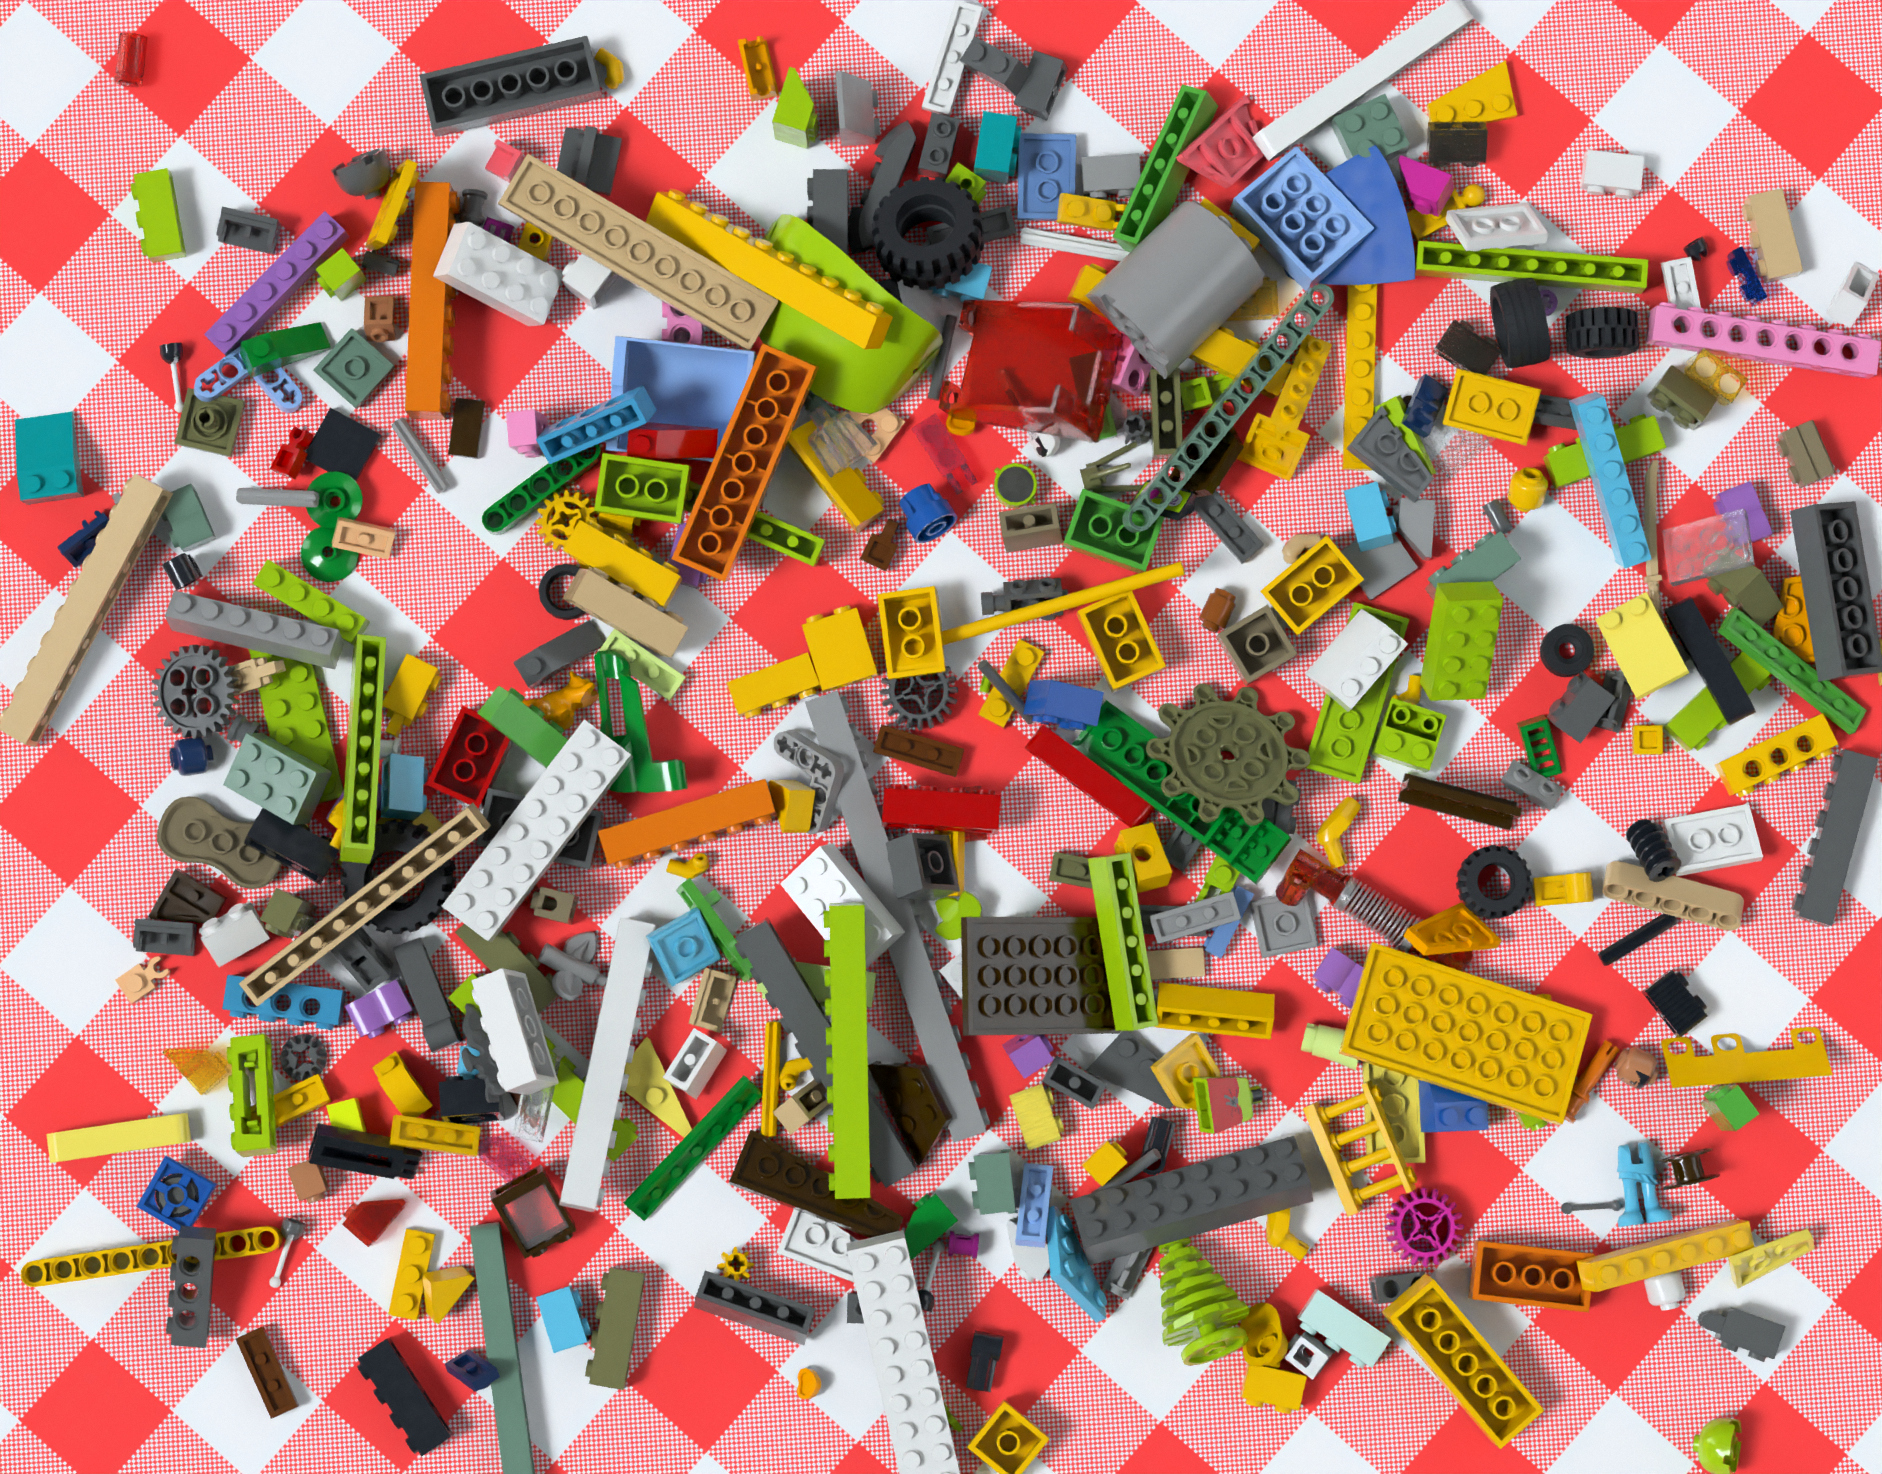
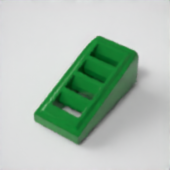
M1545 715L1518 722L1519 734L1530 769L1545 778L1561 774V765L1549 722ZM1542 727V731L1529 735L1527 731ZM1542 738L1546 740V742L1531 746L1530 743ZM1549 750V754L1534 758V753ZM1552 760L1553 765L1537 769V764Z

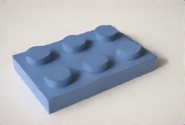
M1021 133L1018 149L1017 220L1057 221L1059 195L1061 193L1075 195L1076 134Z

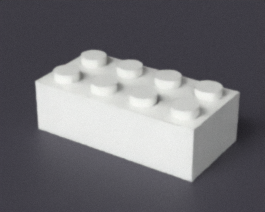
M464 222L453 225L433 277L527 326H538L545 324L564 275L562 274L563 271L471 222Z
M834 844L819 846L780 883L825 940H830V928H824L823 910H829V903L864 902L866 969L905 933L903 928Z
M502 968L471 980L474 987L472 996L481 1010L482 1017L480 1022L490 1040L489 1052L492 1059L496 1061L499 1070L497 1079L500 1086L506 1092L530 1095L558 1084L559 1082L526 974Z

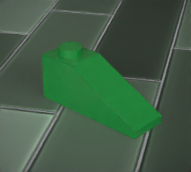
M321 322L271 331L242 341L240 354L249 376L252 378L331 350V346Z
M926 1193L914 1204L917 1209L913 1212L904 1232L911 1260L958 1221L936 1193L932 1197Z

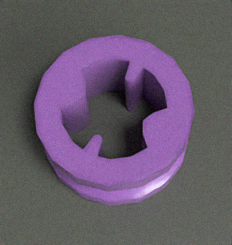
M1544 289L1540 290L1541 298L1543 296L1548 297V303L1551 304L1550 309L1548 307L1545 309L1547 317L1557 308L1558 300L1552 291Z

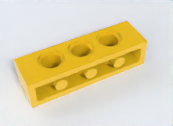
M1822 713L1714 766L1729 796L1737 793L1740 798L1755 791L1753 785L1761 781L1768 785L1780 779L1779 773L1788 768L1793 773L1807 766L1805 760L1813 756L1820 760L1832 754L1831 748L1838 745V742ZM1800 737H1804L1809 741L1810 748L1806 753L1801 752L1797 747V740ZM1774 749L1783 753L1784 761L1781 765L1775 764L1771 759V753ZM1748 762H1753L1758 767L1756 777H1750L1746 774L1745 766Z

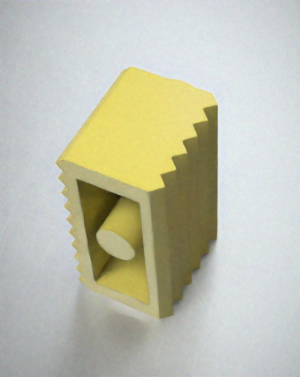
M1040 1084L1009 1095L1028 1151L1061 1139L1060 1133L1065 1132L1060 1116H1053L1050 1106L1055 1104L1050 1088L1044 1089L1043 1085Z

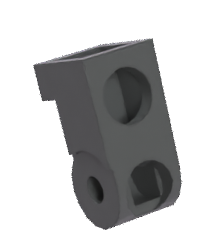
M1425 1272L1370 1277L1369 1284L1373 1304L1395 1301L1420 1279Z

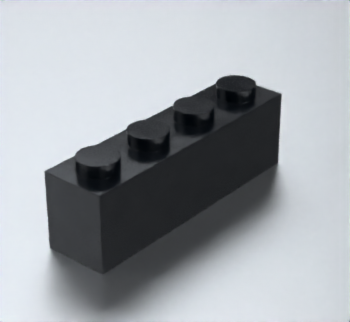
M390 1337L357 1358L360 1362L357 1366L358 1370L365 1380H372L376 1386V1389L373 1390L375 1396L382 1405L387 1403L393 1412L389 1415L392 1422L398 1429H404L408 1435L405 1441L414 1454L419 1452L422 1457L454 1435Z

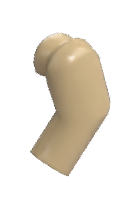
M1320 534L1294 535L1283 546L1282 554L1284 561L1288 564H1293L1299 559L1298 555L1304 548H1312L1321 540Z

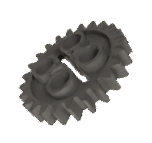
M210 646L179 647V652H170L171 659L161 660L165 666L164 669L155 670L161 677L160 679L152 680V683L158 686V690L152 691L151 695L158 696L159 699L153 703V706L161 707L162 710L157 714V717H167L164 726H173L172 733H182V737L189 738L192 736L193 739L202 738V736L211 737L213 732L222 731L221 724H230L227 715H236V711L231 706L232 704L240 703L238 699L234 698V693L240 692L241 689L233 685V683L239 680V677H231L230 673L235 667L225 666L228 657H219V650H210ZM208 671L211 676L209 683L206 679V674ZM182 672L184 673V676H185V679H184V682H183V683L181 682V679H180ZM209 700L211 702L210 712L207 709V702ZM183 701L185 702V706H186L184 712L182 711V708H181V705H182V702H183Z

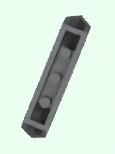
M908 120L893 128L881 140L874 152V155L882 159V162H876L870 176L874 179L871 189L865 188L860 200V204L864 205L863 208L852 207L849 215L848 240L852 254L866 252L875 246L872 234L874 212L877 208H880L879 202L885 195L889 197V191L896 186L899 187L916 145V136Z

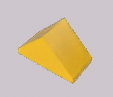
M770 780L768 785L782 833H808L811 825L815 790L797 780Z
M457 1266L422 1273L426 1313L435 1323L439 1324L474 1280V1277L465 1267Z

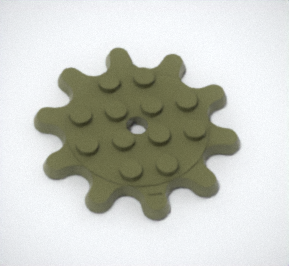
M1205 683L1195 686L1193 696L1196 704L1192 709L1183 710L1172 703H1165L1160 706L1158 710L1159 718L1171 729V734L1167 738H1153L1149 740L1146 745L1147 754L1152 759L1167 762L1173 769L1172 773L1165 777L1161 783L1163 793L1167 797H1175L1183 793L1194 795L1200 801L1198 814L1203 822L1211 823L1219 817L1222 809L1231 808L1241 814L1247 825L1256 826L1263 821L1265 816L1262 809L1263 800L1273 799L1285 806L1292 805L1298 800L1299 792L1287 781L1286 773L1290 770L1306 768L1311 758L1305 750L1291 748L1284 741V734L1290 731L1295 724V719L1290 713L1279 712L1273 716L1261 714L1257 709L1258 694L1251 687L1239 689L1237 696L1232 701H1222L1215 695L1213 688ZM1229 751L1234 755L1235 759L1222 760L1221 752Z

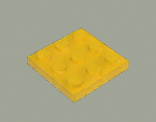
M406 159L395 168L365 248L377 251L381 247H385L386 244L389 245L390 242H393L399 227L395 225V221L400 215L404 214L409 202L405 195L407 191L414 188L419 177V172L415 171L418 163Z

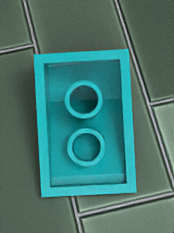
M73 412L16 419V470L20 501L26 505L84 497Z

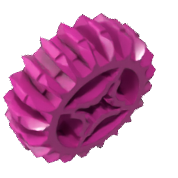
M1424 1187L1420 1189V1197H1417L1415 1190L1409 1192L1410 1200L1401 1194L1399 1199L1403 1205L1400 1207L1396 1203L1391 1204V1207L1397 1211L1396 1215L1386 1214V1218L1394 1220V1224L1384 1226L1385 1230H1394V1235L1386 1237L1387 1241L1397 1240L1398 1242L1392 1247V1251L1397 1252L1402 1248L1404 1250L1400 1255L1402 1260L1407 1259L1409 1254H1411L1410 1264L1416 1265L1420 1257L1423 1267L1428 1266V1258L1430 1257L1434 1265L1440 1264L1439 1254L1445 1260H1448L1450 1256L1446 1249L1449 1248L1455 1252L1458 1250V1247L1451 1243L1452 1240L1462 1241L1463 1239L1461 1235L1455 1234V1229L1462 1230L1464 1225L1455 1224L1454 1221L1460 1219L1462 1213H1451L1457 1204L1452 1202L1446 1206L1445 1203L1449 1197L1447 1194H1443L1437 1200L1438 1190L1436 1189L1431 1191L1430 1197H1427V1189ZM1431 1203L1440 1210L1425 1217L1417 1211L1414 1205ZM1408 1212L1413 1226L1407 1235L1403 1237L1401 1223L1405 1213ZM1446 1217L1447 1234L1441 1243L1436 1233V1227ZM1418 1219H1423V1222H1427V1220L1432 1221L1431 1225L1428 1226L1430 1235H1425V1232L1417 1233L1421 1227ZM1419 1238H1425L1435 1249L1423 1252L1416 1251L1409 1244Z

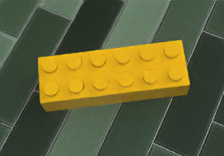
M1424 1274L1382 1311L1383 1315L1471 1419L1498 1448L1502 1449L1544 1411L1437 1282L1427 1274Z

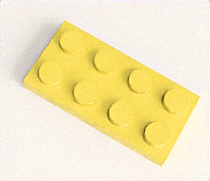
M1362 1061L1363 1083L1371 1080L1373 1085L1377 1084L1383 1095L1382 1107L1405 1162L1426 1163L1424 1132H1421L1418 1079ZM1369 1103L1364 1105L1365 1124L1376 1120ZM1381 1131L1365 1136L1366 1155L1387 1147ZM1389 1158L1376 1164L1394 1163L1392 1158Z

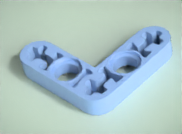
M241 346L196 378L194 394L199 400L211 402L249 375L240 354ZM225 365H234L238 370V374L233 378L224 376L222 368ZM282 367L273 370L279 376V380L275 383L264 381L262 374L253 377L282 412L293 413L300 407L302 393ZM214 373H216L219 381L213 385L212 392L210 393L208 390L202 392V383L204 382L206 385L211 384L215 381ZM283 383H285L283 391L286 395L291 396L293 394L295 396L293 404L289 401L283 402L284 394L279 389Z

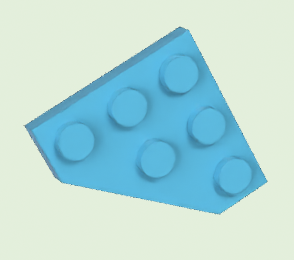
M1055 1205L1049 1207L1047 1223L1051 1279L1096 1323L1106 1319V1296L1101 1290L1091 1266L1088 1265L1086 1255L1075 1234L1069 1216L1063 1214Z

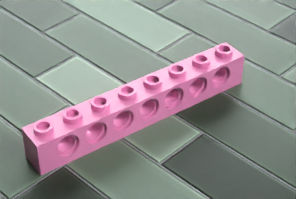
M1666 302L1659 303V306L1652 308L1649 313L1645 344L1870 379L1877 375L1881 341L1872 340V335L1855 334V337L1846 336L1844 331L1837 329H1828L1827 332L1816 331L1817 327L1812 325H1799V328L1789 327L1788 322L1773 320L1770 324L1760 322L1761 318L1755 316H1744L1743 319L1733 318L1732 313L1717 311L1715 315L1704 313L1705 309L1699 307H1688L1687 310L1676 309V304ZM1675 320H1680L1684 323V333L1676 331L1674 327ZM1703 324H1707L1712 328V338L1703 334ZM1732 328L1740 332V342H1736L1731 338L1730 331ZM1759 333H1763L1768 337V346L1760 344L1758 340ZM1788 337L1795 340L1797 344L1795 351L1787 347L1786 340ZM1815 342H1820L1824 346V355L1816 353L1814 349ZM1843 346L1851 349V360L1843 356Z

